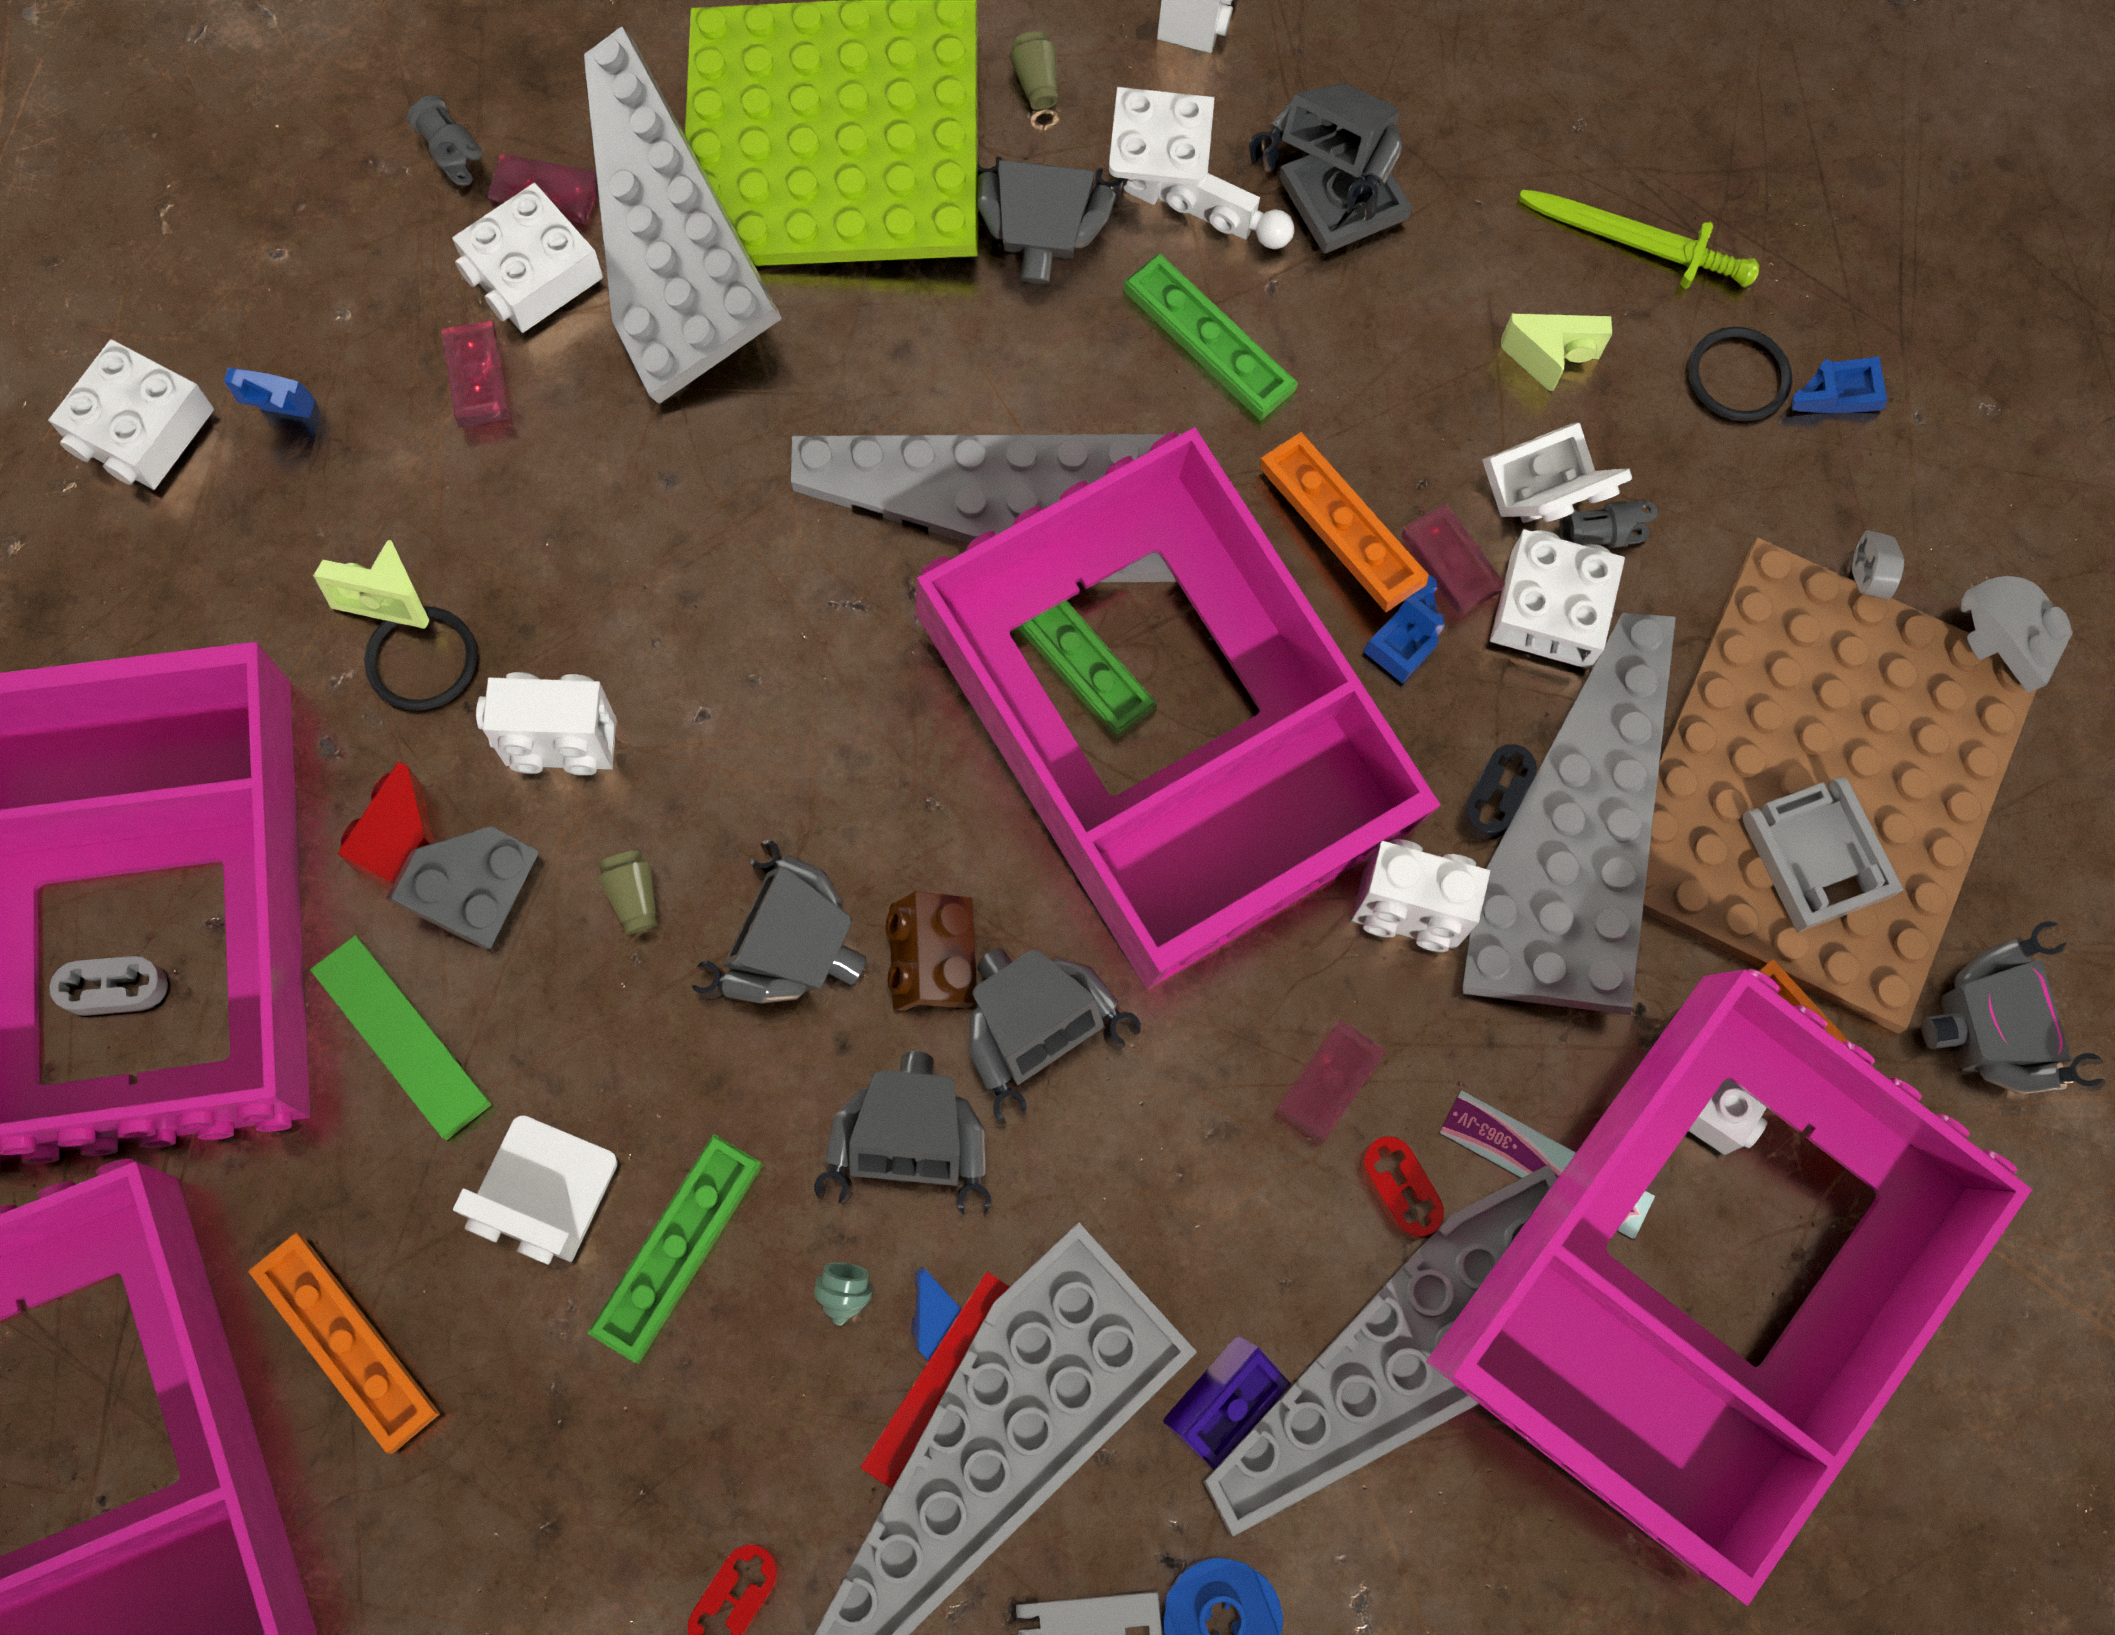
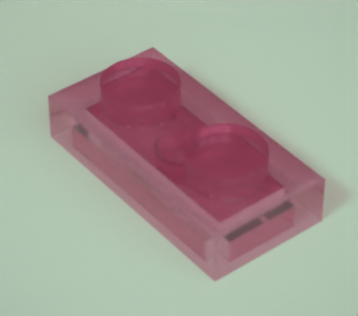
M503 153L500 154L487 194L491 206H500L535 182L568 221L587 224L598 189L595 171Z
M492 320L441 329L454 416L459 428L510 419L497 333Z
M1447 504L1404 528L1401 534L1402 539L1425 571L1436 579L1438 589L1459 617L1501 593L1505 583Z
M1340 1019L1276 1109V1112L1322 1144L1386 1051Z

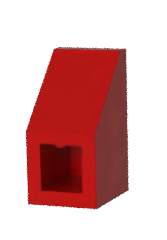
M400 761L397 762L391 773L384 774L377 781L371 794V803L360 819L353 820L347 826L341 838V848L338 851V854L352 869L389 889L392 888L411 850L435 843L421 782L411 769Z

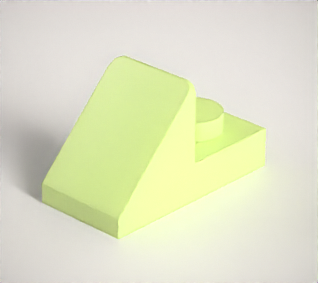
M1512 313L1500 339L1501 348L1546 389L1554 391L1564 371V358L1578 363L1600 358L1612 336L1611 316Z
M388 540L385 543L371 569L356 563L342 564L322 560L313 575L331 609L423 629L426 628L430 621L392 540Z

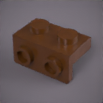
M915 891L892 903L889 907L885 928L887 937L890 939L891 948L888 987L892 993L893 1009L906 1011L917 1005L969 1008L976 1005L977 1003L972 994L975 986H977L972 898Z

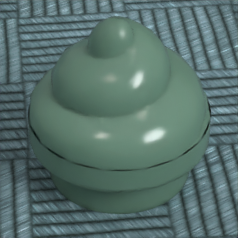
M833 1262L824 1266L823 1274L817 1277L815 1281L814 1296L823 1306L824 1313L832 1318L835 1325H843L850 1317L857 1315L870 1302L873 1288L868 1282L869 1272L859 1265L847 1262Z

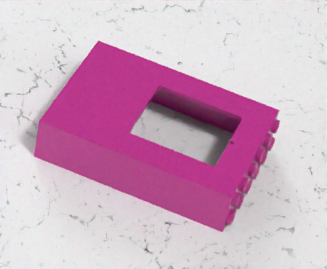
M1195 427L1181 435H1178L1175 431L1164 435L1150 447V452L1135 460L1132 456H1127L1116 461L1106 470L1104 477L1091 484H1088L1087 481H1080L1070 486L1060 495L1058 502L1045 509H1042L1039 505L1029 508L1014 520L1013 526L999 534H996L995 531L981 534L970 542L967 546V551L950 560L948 556H942L933 560L921 570V576L917 578L916 616L1146 990H1149L1372 857L1381 841L1390 843L1391 840L1402 839L1412 833L1441 806ZM1151 553H1158L1259 709V713L1122 793L1110 795L1011 638L1010 632L1079 594L1080 589L1076 585L1077 582L1080 581L1086 590Z
M258 642L0 673V1168L1 1160L22 1158V1163L26 1164L51 1163L60 1159L59 1152L80 1150V1154L86 1156L108 1155L118 1152V1144L139 1142V1146L145 1148L166 1147L176 1144V1136L196 1133L198 1139H224L234 1136V1128L254 1125L256 1130L261 1132L282 1131L292 1127V1120L310 1118L291 688L288 678ZM222 862L224 870L230 1038L229 1057L224 1061L137 1072L138 1084H133L132 1075L123 1074L41 1085L38 891L40 887L45 884Z
M1745 969L1702 977L1426 1360L1427 1364L1702 1578L1746 1606L1750 1604L2033 1190L2015 1176L2017 1168L2013 1163L1991 1150H1984L1983 1152L1967 1139L1970 1132L1962 1124L1941 1113L1935 1115L1919 1103L1922 1095L1915 1088L1898 1078L1890 1077L1888 1079L1872 1067L1875 1060L1868 1052L1851 1042L1843 1041L1841 1043L1824 1030L1827 1027V1023L1822 1017L1802 1005L1792 1006L1777 994L1780 990L1778 984L1767 975L1755 969H1749L1748 971ZM1725 1079L1733 1081L1796 1131L1803 1132L1807 1125L1811 1127L1805 1138L1871 1187L1876 1194V1198L1763 1362L1756 1367L1607 1252V1244Z
M121 1159L99 1167L96 1170V1177L79 1184H75V1182H62L46 1187L38 1192V1200L18 1208L16 1205L0 1206V1321L23 1312L20 1300L25 1299L27 1307L33 1308L115 1274H120L124 1282L180 1472L179 1480L171 1486L0 1556V1635H317L178 1178L140 1162H133L132 1159Z

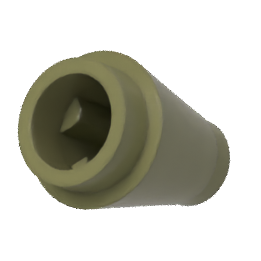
M1031 31L1019 35L1012 41V51L1009 55L1010 61L1030 102L1031 108L1034 110L1051 108L1059 101L1057 95L1056 45L1049 40L1048 34L1042 31Z
M631 850L601 860L598 863L601 875L597 879L621 924L624 925L626 934L642 932L657 926L650 861H644L641 850Z

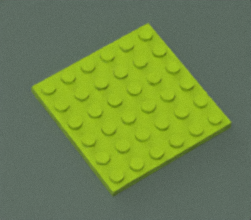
M839 0L691 8L685 137L754 266L978 256V207L976 203L978 178L977 0Z

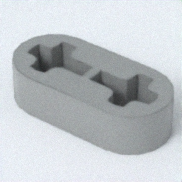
M1867 530L1857 544L1852 561V573L1861 594L1889 600L1899 586L1904 569V557L1895 537Z
M127 956L66 963L57 969L52 976L49 989L51 998L58 1006L75 1015L89 1016L151 1009L159 1004L165 996L168 983L163 970L144 957ZM137 972L149 979L148 985L139 987L137 996L126 988L117 987V983L136 981ZM81 977L92 984L101 985V989L82 991L80 1000L69 994L70 987L79 986Z

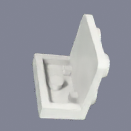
M1117 87L1109 161L1110 174L1117 178L1194 186L1203 185L1208 175L1214 97Z
M1580 423L1569 424L1482 459L1501 517L1520 516L1523 523L1542 517L1544 522L1563 518L1574 512L1572 504L1586 499L1589 500V503H1596L1614 497L1620 493L1618 485L1633 479L1629 468L1595 471Z
M518 1116L513 1120L478 1193L476 1194L463 1188L453 1210L468 1218L464 1227L467 1231L495 1243L500 1234L503 1233L521 1241L517 1252L547 1265L550 1264L553 1255L572 1263L616 1170L618 1161L616 1156L609 1150L528 1116Z

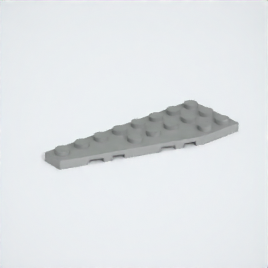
M621 26L584 54L612 322L649 396L660 404L780 321L782 316L635 41Z
M1166 434L792 436L791 485L794 492L848 508L856 505L883 513V518L898 523H902L903 520L928 527L929 532L970 544V542L985 532L995 531L996 534H999L1014 525V520L1029 508L1039 505L1042 509H1045L1058 502L1060 495L1070 486L1080 481H1087L1088 484H1091L1104 477L1106 470L1116 461L1127 456H1132L1135 460L1150 452V447ZM1151 553L1100 582L1177 581L1162 557L1158 553Z
M1622 613L1605 645L1604 651L1596 661L1486 868L1491 871L1479 923L1470 932L1463 994L1631 1015L1676 617Z
M1549 1164L1449 1216L1203 1481L1231 1537L1479 1404L1427 1364L1426 1360L1557 1180Z
M1077 1223L991 1306L814 1635H909L1197 1353L1080 1223Z

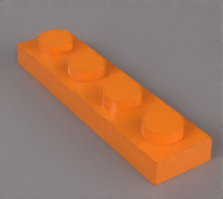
M1302 432L1261 457L1260 469L1385 612L1427 585L1429 574Z
M295 1233L248 1271L387 1454L395 1453L440 1415V1412L303 1235Z

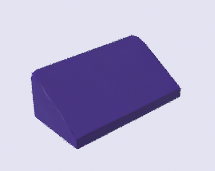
M1237 1336L1171 1409L1163 1421L1176 1436L1214 1470L1258 1423L1291 1383L1256 1345L1241 1336Z

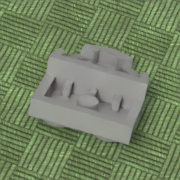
M2015 576L1989 579L1969 588L1962 597L1961 612L1972 613L1975 631L1968 634L1967 639L1977 658L1981 660L1999 653L2027 693L2046 686L2073 633L2066 613L2061 608L2054 607L2046 594L2035 583Z

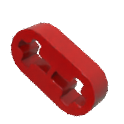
M1390 1136L1376 1139L1364 1150L1361 1157L1360 1169L1365 1181L1392 1227L1399 1235L1413 1240L1428 1237L1441 1226L1444 1219V1206L1441 1198L1413 1151L1404 1141ZM1382 1149L1383 1153L1387 1156L1396 1154L1399 1157L1400 1163L1394 1169L1402 1183L1400 1186L1397 1185L1391 1173L1383 1171L1379 1174L1375 1169L1374 1164L1380 1159L1377 1150ZM1402 1191H1407L1414 1204L1419 1205L1425 1202L1430 1212L1423 1217L1427 1225L1423 1228L1418 1221L1408 1223L1405 1220L1403 1214L1408 1211L1409 1204Z
M759 1544L744 1545L735 1549L727 1557L693 1609L688 1620V1635H705L707 1626L701 1621L705 1613L712 1616L716 1615L727 1600L735 1605V1607L726 1619L725 1625L732 1631L731 1635H744L774 1589L779 1577V1565L775 1555L768 1548ZM757 1555L764 1561L760 1571L766 1576V1580L762 1586L757 1583L750 1584L741 1598L732 1593L742 1576L741 1572L735 1567L740 1559L749 1562Z

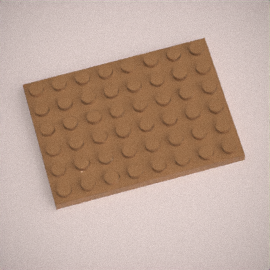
M1757 537L1747 553L1661 750L1643 913L1758 968H1762L1774 959L1800 988L1897 1034L1907 1030L2037 689L2027 693L1999 653L1979 660L1968 642L1967 636L1970 633L1893 598L1883 600L1861 594L1855 581ZM1843 776L1849 781L1904 890L1892 898L1797 933L1745 828L1743 814L1755 808L1762 811V807L1766 803L1823 782L1828 790V783L1831 780ZM1855 877L1823 889L1829 900L1827 907L1863 894Z

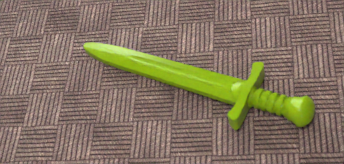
M1521 190L1518 198L1521 203L1546 216L1685 265L1688 269L1680 281V285L1684 289L1690 287L1698 266H1703L1704 269L1708 268L1713 272L1717 271L1716 273L1719 274L1723 273L1725 276L1729 275L1741 287L1751 285L1759 274V264L1754 258L1735 259L1733 256L1729 257L1727 254L1723 255L1721 252H1714L1715 250H1708L1706 248L1713 229V223L1711 222L1703 223L1698 233V240H1693L1549 193Z

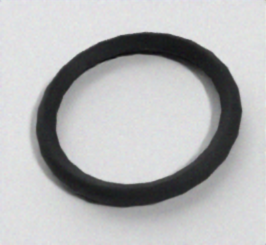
M1727 327L1709 333L1698 342L1691 353L1688 364L1689 380L1699 400L1713 412L1732 420L1752 421L1773 414L1784 404L1792 386V369L1781 347L1763 333L1745 327ZM1743 337L1758 342L1773 354L1779 364L1782 377L1779 393L1768 405L1756 410L1742 411L1723 406L1715 401L1702 385L1699 376V363L1704 351L1711 344L1723 338Z
M423 606L428 617L447 622L461 635L466 650L465 666L460 677L450 688L432 698L418 700L398 696L388 690L379 678L376 669L377 649L385 635L399 623L385 620L371 635L366 646L364 658L366 676L374 691L391 705L406 710L420 711L437 708L458 696L470 682L476 668V642L467 625L459 617L447 610Z

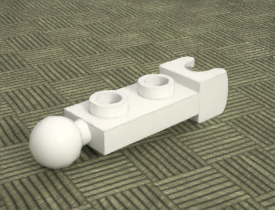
M1209 173L1206 182L1200 186L1128 179L1124 186L1127 193L1155 205L1159 198L1178 212L1190 213L1211 223L1220 232L1234 234L1246 240L1251 230H1254L1259 242L1267 248L1279 249L1285 247L1293 238L1294 224L1291 216L1277 209L1266 211L1265 213L1259 211L1260 197Z

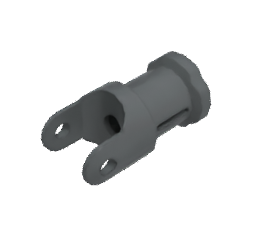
M439 95L424 96L410 107L406 118L407 123L416 133L422 134L429 144L428 149L431 156L453 182L459 185H470L473 177L465 167L466 158L471 160L480 159L482 157L481 148L463 125L455 123L449 115V107Z
M1647 500L1605 503L1602 509L1577 512L1574 509L1572 514L1559 519L1561 540L1580 545L1606 544L1609 548L1646 541L1650 534L1649 528L1644 523L1653 521L1657 517L1658 509L1655 504ZM1641 508H1647L1650 512L1645 513ZM1637 530L1641 535H1634L1632 531Z

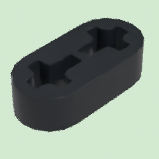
M1516 744L1504 745L1498 748L1486 763L1461 812L1462 825L1472 837L1480 840H1493L1499 837L1512 822L1537 772L1536 760L1525 747ZM1512 761L1518 765L1516 769L1518 775L1511 780L1506 788L1500 785L1499 781L1504 773L1503 766ZM1493 797L1499 801L1493 812V816L1496 819H1492L1487 825L1479 820L1481 816L1479 809H1482L1489 799Z

